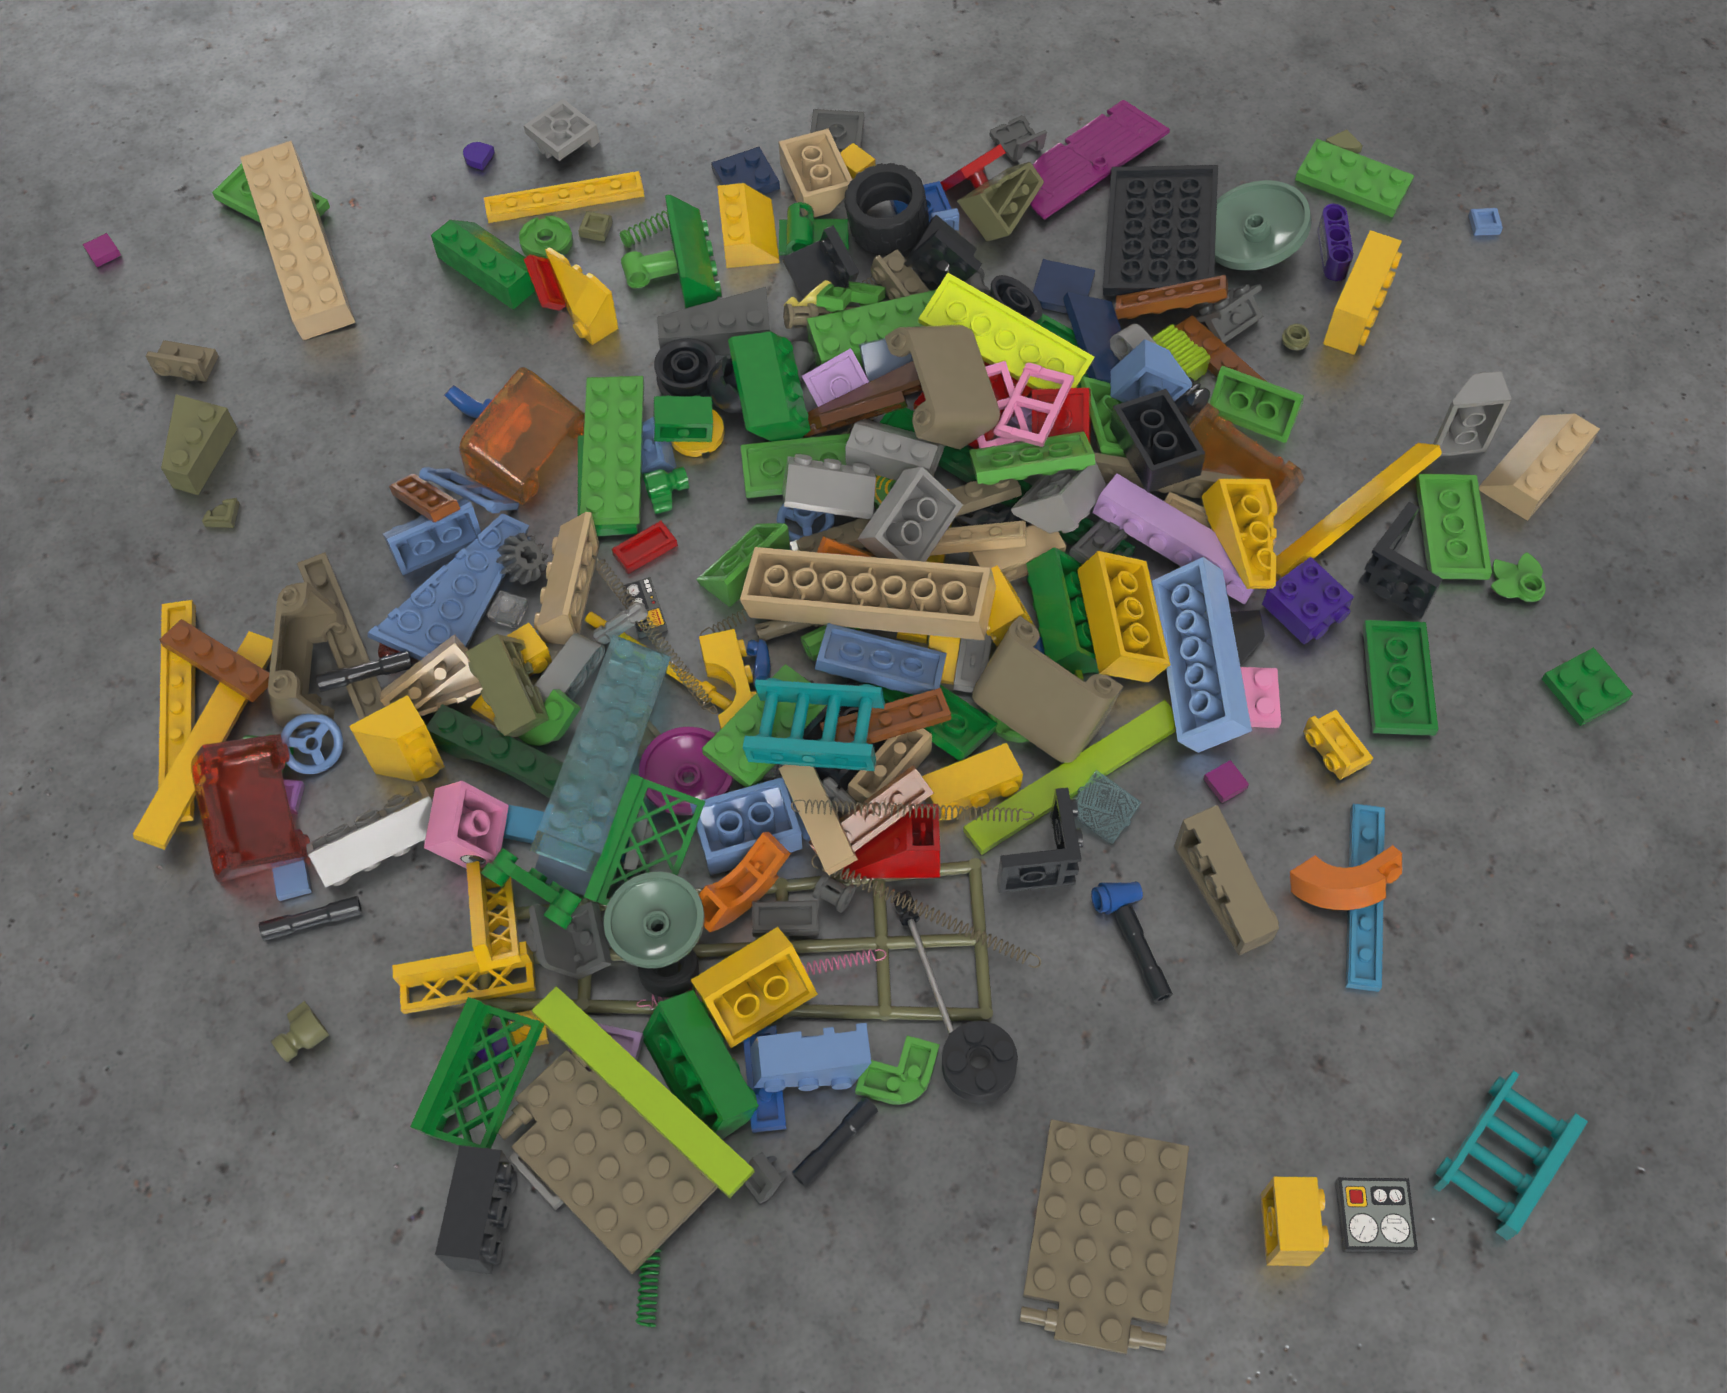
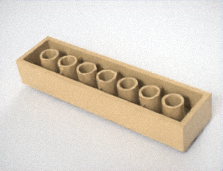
M292 141L240 157L292 322L302 340L304 341L356 323L302 162Z
M755 547L740 601L750 618L821 625L830 623L842 627L985 640L996 584L991 567Z

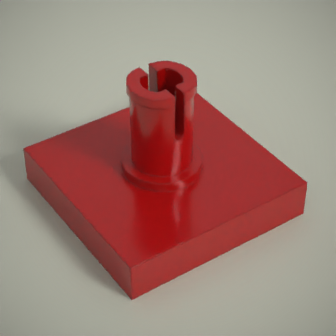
M997 145L942 180L940 183L944 192L964 179H970L975 189L989 181L983 172L985 170L984 167L1006 153L1002 145Z
M1089 387L1070 388L1048 437L1084 431L1091 445V389ZM1032 389V399L1053 404L1060 389ZM1032 410V433H1040L1048 416L1047 413Z

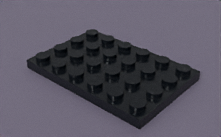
M1218 165L1112 167L1103 295H1125L1214 277Z

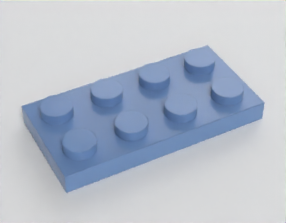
M828 623L817 657L815 670L886 687L890 690L917 695L940 688L947 653Z

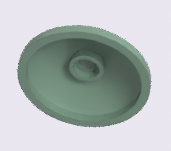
M667 872L644 873L625 882L611 897L604 915L605 935L614 952L629 964L642 968L668 966L686 956L697 944L705 921L703 904L697 891L685 879ZM658 924L664 925V927H663V929H662L661 931H659V932H654V931H653V928H654L656 925H658Z

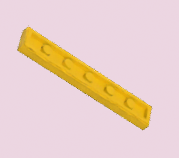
M636 171L484 197L488 223L645 196L640 172Z

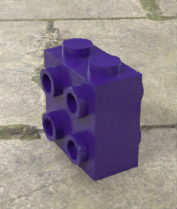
M1310 557L1278 580L1274 588L1267 589L1262 605L1305 645L1313 638L1316 640L1320 639L1335 621L1339 624L1345 620L1351 612L1349 607L1354 596Z

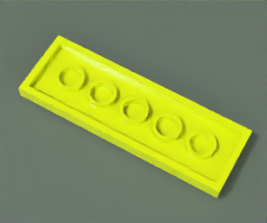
M950 273L946 274L918 319V323L923 326L963 325L970 328L975 335L982 359L991 365L1006 361L1010 376L1018 381L1025 364L1032 363L1046 369L1073 375L1074 382L1071 388H1077L1095 358ZM1030 376L1026 384L1032 389H1060L1062 384Z

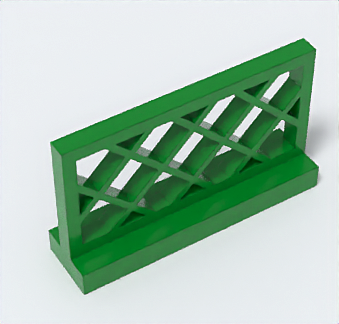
M631 773L584 898L607 906L610 901L607 899L611 885L622 880L627 882L629 877L644 870L646 873H649L650 867L667 860L672 874L678 876L706 801ZM648 788L661 792L666 805L648 812L644 803ZM667 795L675 797L677 800L670 803ZM684 801L696 805L693 817L679 824L672 807ZM642 807L645 812V815L638 817L640 809ZM669 808L676 826L658 834L651 816ZM644 819H648L655 835L637 843L632 833L634 825ZM690 824L685 836L682 827ZM679 830L683 839L681 849L668 854L660 837ZM629 838H631L634 845L626 848ZM657 839L664 857L647 864L639 847ZM636 849L643 866L625 874L620 863L623 854ZM678 855L675 865L673 867L670 858ZM619 868L622 876L614 879Z
M468 997L410 1127L429 1137L457 1146L491 1149L545 1024L538 1020L486 1005L479 1000ZM493 1016L499 1017L503 1028L489 1036L487 1029ZM523 1026L531 1027L526 1040L516 1045L512 1032ZM506 1036L510 1049L495 1057L491 1044ZM485 1048L489 1061L474 1068L473 1061L477 1052ZM513 1057L515 1065L512 1072L502 1077L498 1064ZM492 1068L495 1082L481 1089L477 1076ZM471 1080L474 1094L460 1101L459 1093L463 1084ZM499 1090L501 1098L498 1105L488 1110L484 1097ZM477 1101L481 1115L467 1122L463 1109ZM456 1113L460 1126L449 1133L442 1132L448 1117ZM484 1122L486 1132L481 1144L473 1143L469 1130Z

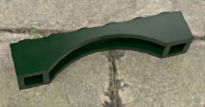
M443 704L426 726L436 748L457 758L481 762L499 769L536 789L565 811L583 820L593 822L608 798L603 781L510 736H504L501 732Z

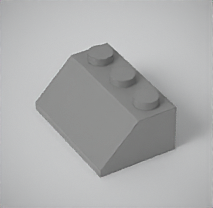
M1485 371L1473 374L1452 400L1433 443L1434 445H1440L1442 451L1440 457L1487 451L1512 400L1502 371Z
M863 419L854 424L845 446L846 465L853 466V463H863L869 465L870 469H874L875 475L893 480H898L904 470L923 467L934 476L945 445L919 439L916 433Z
M796 454L795 457L788 456L782 487L784 507L871 520L873 517L876 483L874 469H870L869 465L863 463H853V466L842 465L839 460L829 458L824 459V462L812 460V457L804 454Z
M1096 460V465L1088 466L1083 470L1066 469L1060 470L1053 475H1043L1011 508L1012 513L1048 533L1058 531L1068 533L1079 527L1078 523L1090 514L1089 510L1096 505L1100 493L1107 486Z
M923 467L904 470L857 540L877 558L926 562L963 504Z

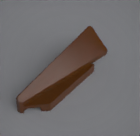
M909 362L809 411L808 420L811 431L805 434L803 438L908 407L905 396L923 391L914 362Z

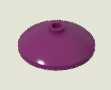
M679 727L662 733L647 746L639 764L640 777L701 800L728 793L734 779L703 755L702 748L716 734L699 727ZM687 777L694 778L690 783L684 782V779ZM648 788L646 797L652 804L658 808L666 805L661 792ZM667 795L670 803L677 800V798ZM684 801L672 807L675 815H693L690 803Z

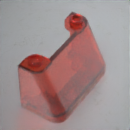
M281 734L205 744L200 747L192 758L191 773L211 865L217 882L262 872L305 860L308 857L306 845L310 843V839L300 829H294L281 771L284 769L285 762H289L290 755L287 744L282 742Z

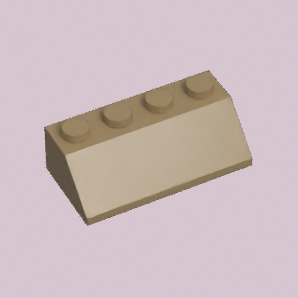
M1575 413L1540 416L1479 486V491L1528 521L1587 452L1600 428Z
M585 512L561 525L558 537L553 539L552 553L554 556L552 562H548L546 568L547 586L542 587L540 593L542 607L540 612H536L534 618V629L538 630L539 636L544 643L565 645L573 634H580L596 563L592 555L597 557L599 550V541L592 512Z

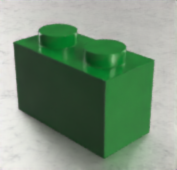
M654 396V442H712V397Z

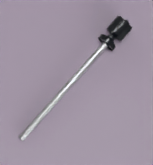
M908 890L900 892L899 901L906 894L904 905L909 897H912L911 892ZM896 898L894 905L897 913L902 915L900 922L903 926L910 927L948 1035H950L954 1029L915 925L920 919L918 912L915 914L912 912L915 904L910 911L907 910L909 902L903 909V900L896 906Z

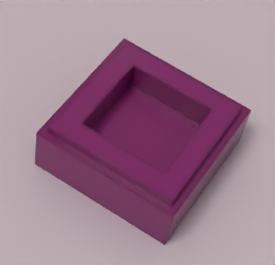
M107 233L82 244L96 267L121 256L118 248Z
M1231 760L1206 773L1203 778L1221 803L1243 792L1249 786V783Z

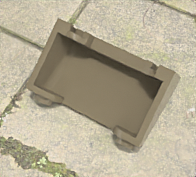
M963 325L899 327L885 336L888 349L894 356L904 357L911 353L926 401L920 404L913 413L912 422L917 438L961 449L997 425L1000 418L999 406L975 335L970 328Z
M308 582L286 586L281 590L277 599L268 691L272 718L275 723L283 728L290 720L301 714H324L334 720L335 710L329 706L321 705L322 698L316 693L308 694L313 644L327 642V635H325L327 631L334 625L336 627L342 626L343 612ZM306 722L296 729L317 727L320 723Z
M1019 616L1011 624L976 682L972 691V698L984 710L1056 760L1066 763L1072 762L1097 735L1124 686L1103 674H1094L1086 682L1082 681L1034 648L1040 638L1039 632L1033 624Z

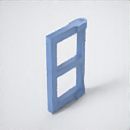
M424 467L419 472V478L444 487L485 507L491 513L518 509L519 502L449 468L434 469L432 467ZM446 479H451L462 485H456ZM477 494H482L492 500H487Z

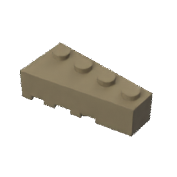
M1218 804L1184 819L1174 847L1237 954L1240 956L1272 941L1279 930L1277 916L1268 907Z

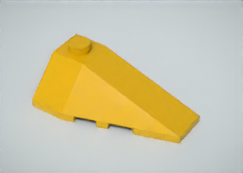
M550 247L545 249L547 259H549L565 300L566 308L573 321V328L580 338H585L591 345H594L617 330L618 323L612 292L593 274L588 273L584 275L579 265L575 264L571 267L566 257Z
M1218 479L1201 496L1209 524L1247 589L1274 588L1276 586V554L1273 552V540L1277 537V529L1274 528L1277 503L1270 480Z

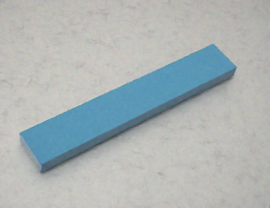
M1352 804L1350 808L1349 867L1362 865L1384 851L1385 807ZM1383 900L1368 907L1348 910L1346 988L1379 992L1382 989Z

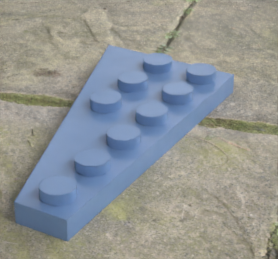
M502 513L479 533L469 546L462 548L452 561L446 566L443 565L419 586L400 607L393 609L383 622L378 626L375 625L368 632V638L400 652L409 651L410 656L417 660H422L454 634L467 648L505 574H500L504 568L503 564L496 562L497 558L501 556L497 551L499 546L503 545L505 539L509 536H515L519 533L527 535L529 525Z

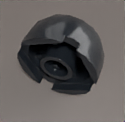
M724 356L709 372L707 378L709 397H712V403L716 407L728 413H742L732 358L728 359L727 356Z

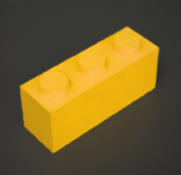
M1004 743L922 776L934 792L924 801L926 804H938L940 808L942 805H945L946 809L949 805L952 809L955 805L958 809L960 806H963L964 809L966 806H969V808L974 806L977 809L979 806L987 805L991 799L1001 795L1002 797H1008L1016 793L1021 788L1023 773L1008 744ZM944 806L942 807L941 819L939 820H951L950 807L947 810V819H945ZM956 807L953 811V819L957 817ZM962 807L960 808L959 815L963 811Z

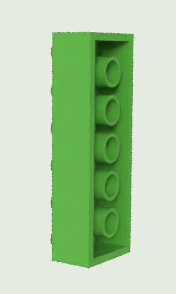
M936 290L807 318L808 342L814 348L813 353L815 354L814 359L817 367L851 348L863 369L859 344L883 339L899 327L923 326L918 323V319Z

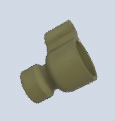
M304 1001L287 1013L290 1023L289 1032L287 1034H279L271 1040V1043L286 1062H289L297 1056L300 1048H313L328 1037L329 1033L313 1013L310 1006Z

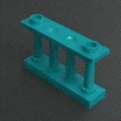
M776 678L755 680V688L760 701H765L759 734L744 737L743 749L748 762L875 771L876 756L873 744H867L866 742L872 708L884 709L885 707L882 687H875L870 684L851 686L789 682ZM778 702L796 703L791 734L788 738L771 737ZM809 704L827 705L822 739L818 741L803 739ZM840 706L859 707L854 741L850 743L835 742Z
M1514 1070L1505 1079L1499 1076L1488 1091L1493 1097L1452 1160L1446 1156L1439 1165L1435 1174L1440 1178L1433 1187L1440 1192L1452 1181L1498 1214L1497 1219L1502 1221L1495 1232L1507 1241L1519 1233L1588 1123L1587 1120L1576 1113L1566 1121L1563 1119L1558 1121L1513 1090L1511 1087L1520 1075ZM1503 1099L1550 1131L1549 1136L1554 1139L1548 1148L1546 1146H1538L1494 1115ZM1486 1126L1533 1159L1532 1163L1536 1165V1168L1531 1176L1528 1173L1523 1175L1476 1142ZM1468 1153L1515 1186L1514 1190L1519 1195L1514 1203L1510 1201L1504 1202L1459 1170Z

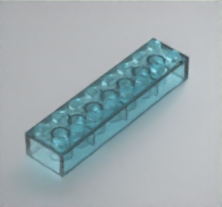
M612 636L529 851L593 873L607 840L669 665L670 656L619 636Z

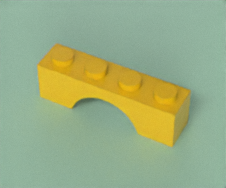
M735 629L699 636L707 677L725 681L736 692L732 704L718 715L720 730L757 693L756 691H750L749 683H753L750 665L744 666L742 658L747 657L743 639L737 640Z

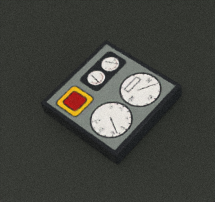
M1338 1177L1336 1179L1343 1252L1415 1253L1418 1251L1409 1178Z

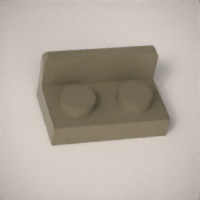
M898 249L884 258L880 255L874 257L870 268L873 279L878 284L886 287L889 300L928 292V288L912 267L904 265L905 258Z
M163 340L158 352L148 351L146 358L154 373L162 376L182 377L190 381L199 380L206 382L217 361L218 354L212 348Z

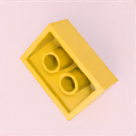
M744 183L717 186L726 268L780 263L772 199Z
M408 695L349 726L375 774L418 782L424 778L436 775L440 769L445 767L424 721Z
M776 927L691 979L702 1002L705 1004L730 1048L738 1045L818 995L792 943L779 927Z

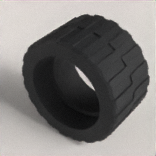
M881 163L870 166L861 173L859 172L848 184V189L844 195V203L850 230L858 245L862 246L864 250L877 255H889L897 249L902 253L915 246L929 223L924 186L916 172L904 165ZM896 200L908 204L905 210L890 218H874L866 215L873 206L884 201Z

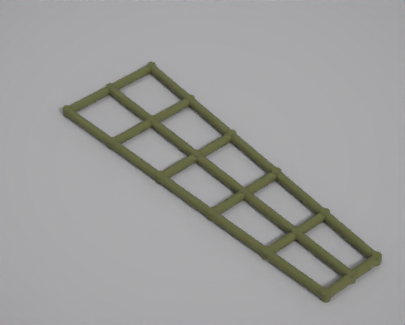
M972 858L968 861L940 863V876L969 873L972 924L975 927L973 935L980 928V937L983 931H986L981 861L978 858ZM832 874L833 879L846 886L851 885V879L845 882V879L840 880V874L836 877ZM821 876L793 879L778 878L765 894L775 893L776 901H789L788 892L813 890ZM867 878L865 884H867L871 878ZM872 878V886L878 881L877 891L880 885L883 884V893L886 889L885 882L919 878ZM696 888V889H695V890L697 891L698 895H699L700 892L703 890V888ZM880 890L876 895L873 894L875 937L789 940L796 953L866 951L869 949L884 950L886 957L876 961L878 1006L802 1004L781 1017L782 1019L794 1017L881 1019L882 1021H943L939 1007L891 1006L889 950L914 949L917 947L912 935L888 936L886 892L881 898H879ZM583 898L578 907L592 900ZM598 903L600 911H605L607 906ZM541 904L547 908L550 906V904ZM530 906L515 907L517 920L530 919ZM504 908L493 909L491 912L499 914ZM978 932L972 940H970L971 933L967 937H964L965 933H961V935L959 933L919 935L924 948L974 946L979 1008L946 1007L951 1021L991 1022L993 1010L987 941L982 945L984 934L978 943H976ZM752 942L696 944L693 950L697 958L730 956ZM609 948L612 961H624L612 948ZM532 951L534 964H540L536 957V951ZM876 951V960L885 956L883 951ZM678 962V972L680 971L681 966H682L679 962ZM489 973L480 975L478 990L488 989L492 984V975ZM591 974L580 980L578 979L577 999H571L586 1014H653L656 1008L654 1001L653 1009H651L649 1006L638 1007L636 1005L637 1000H591ZM496 997L480 1001L505 1011L524 1012L532 1010L544 998ZM642 1001L638 1005H651L652 1007V1001Z

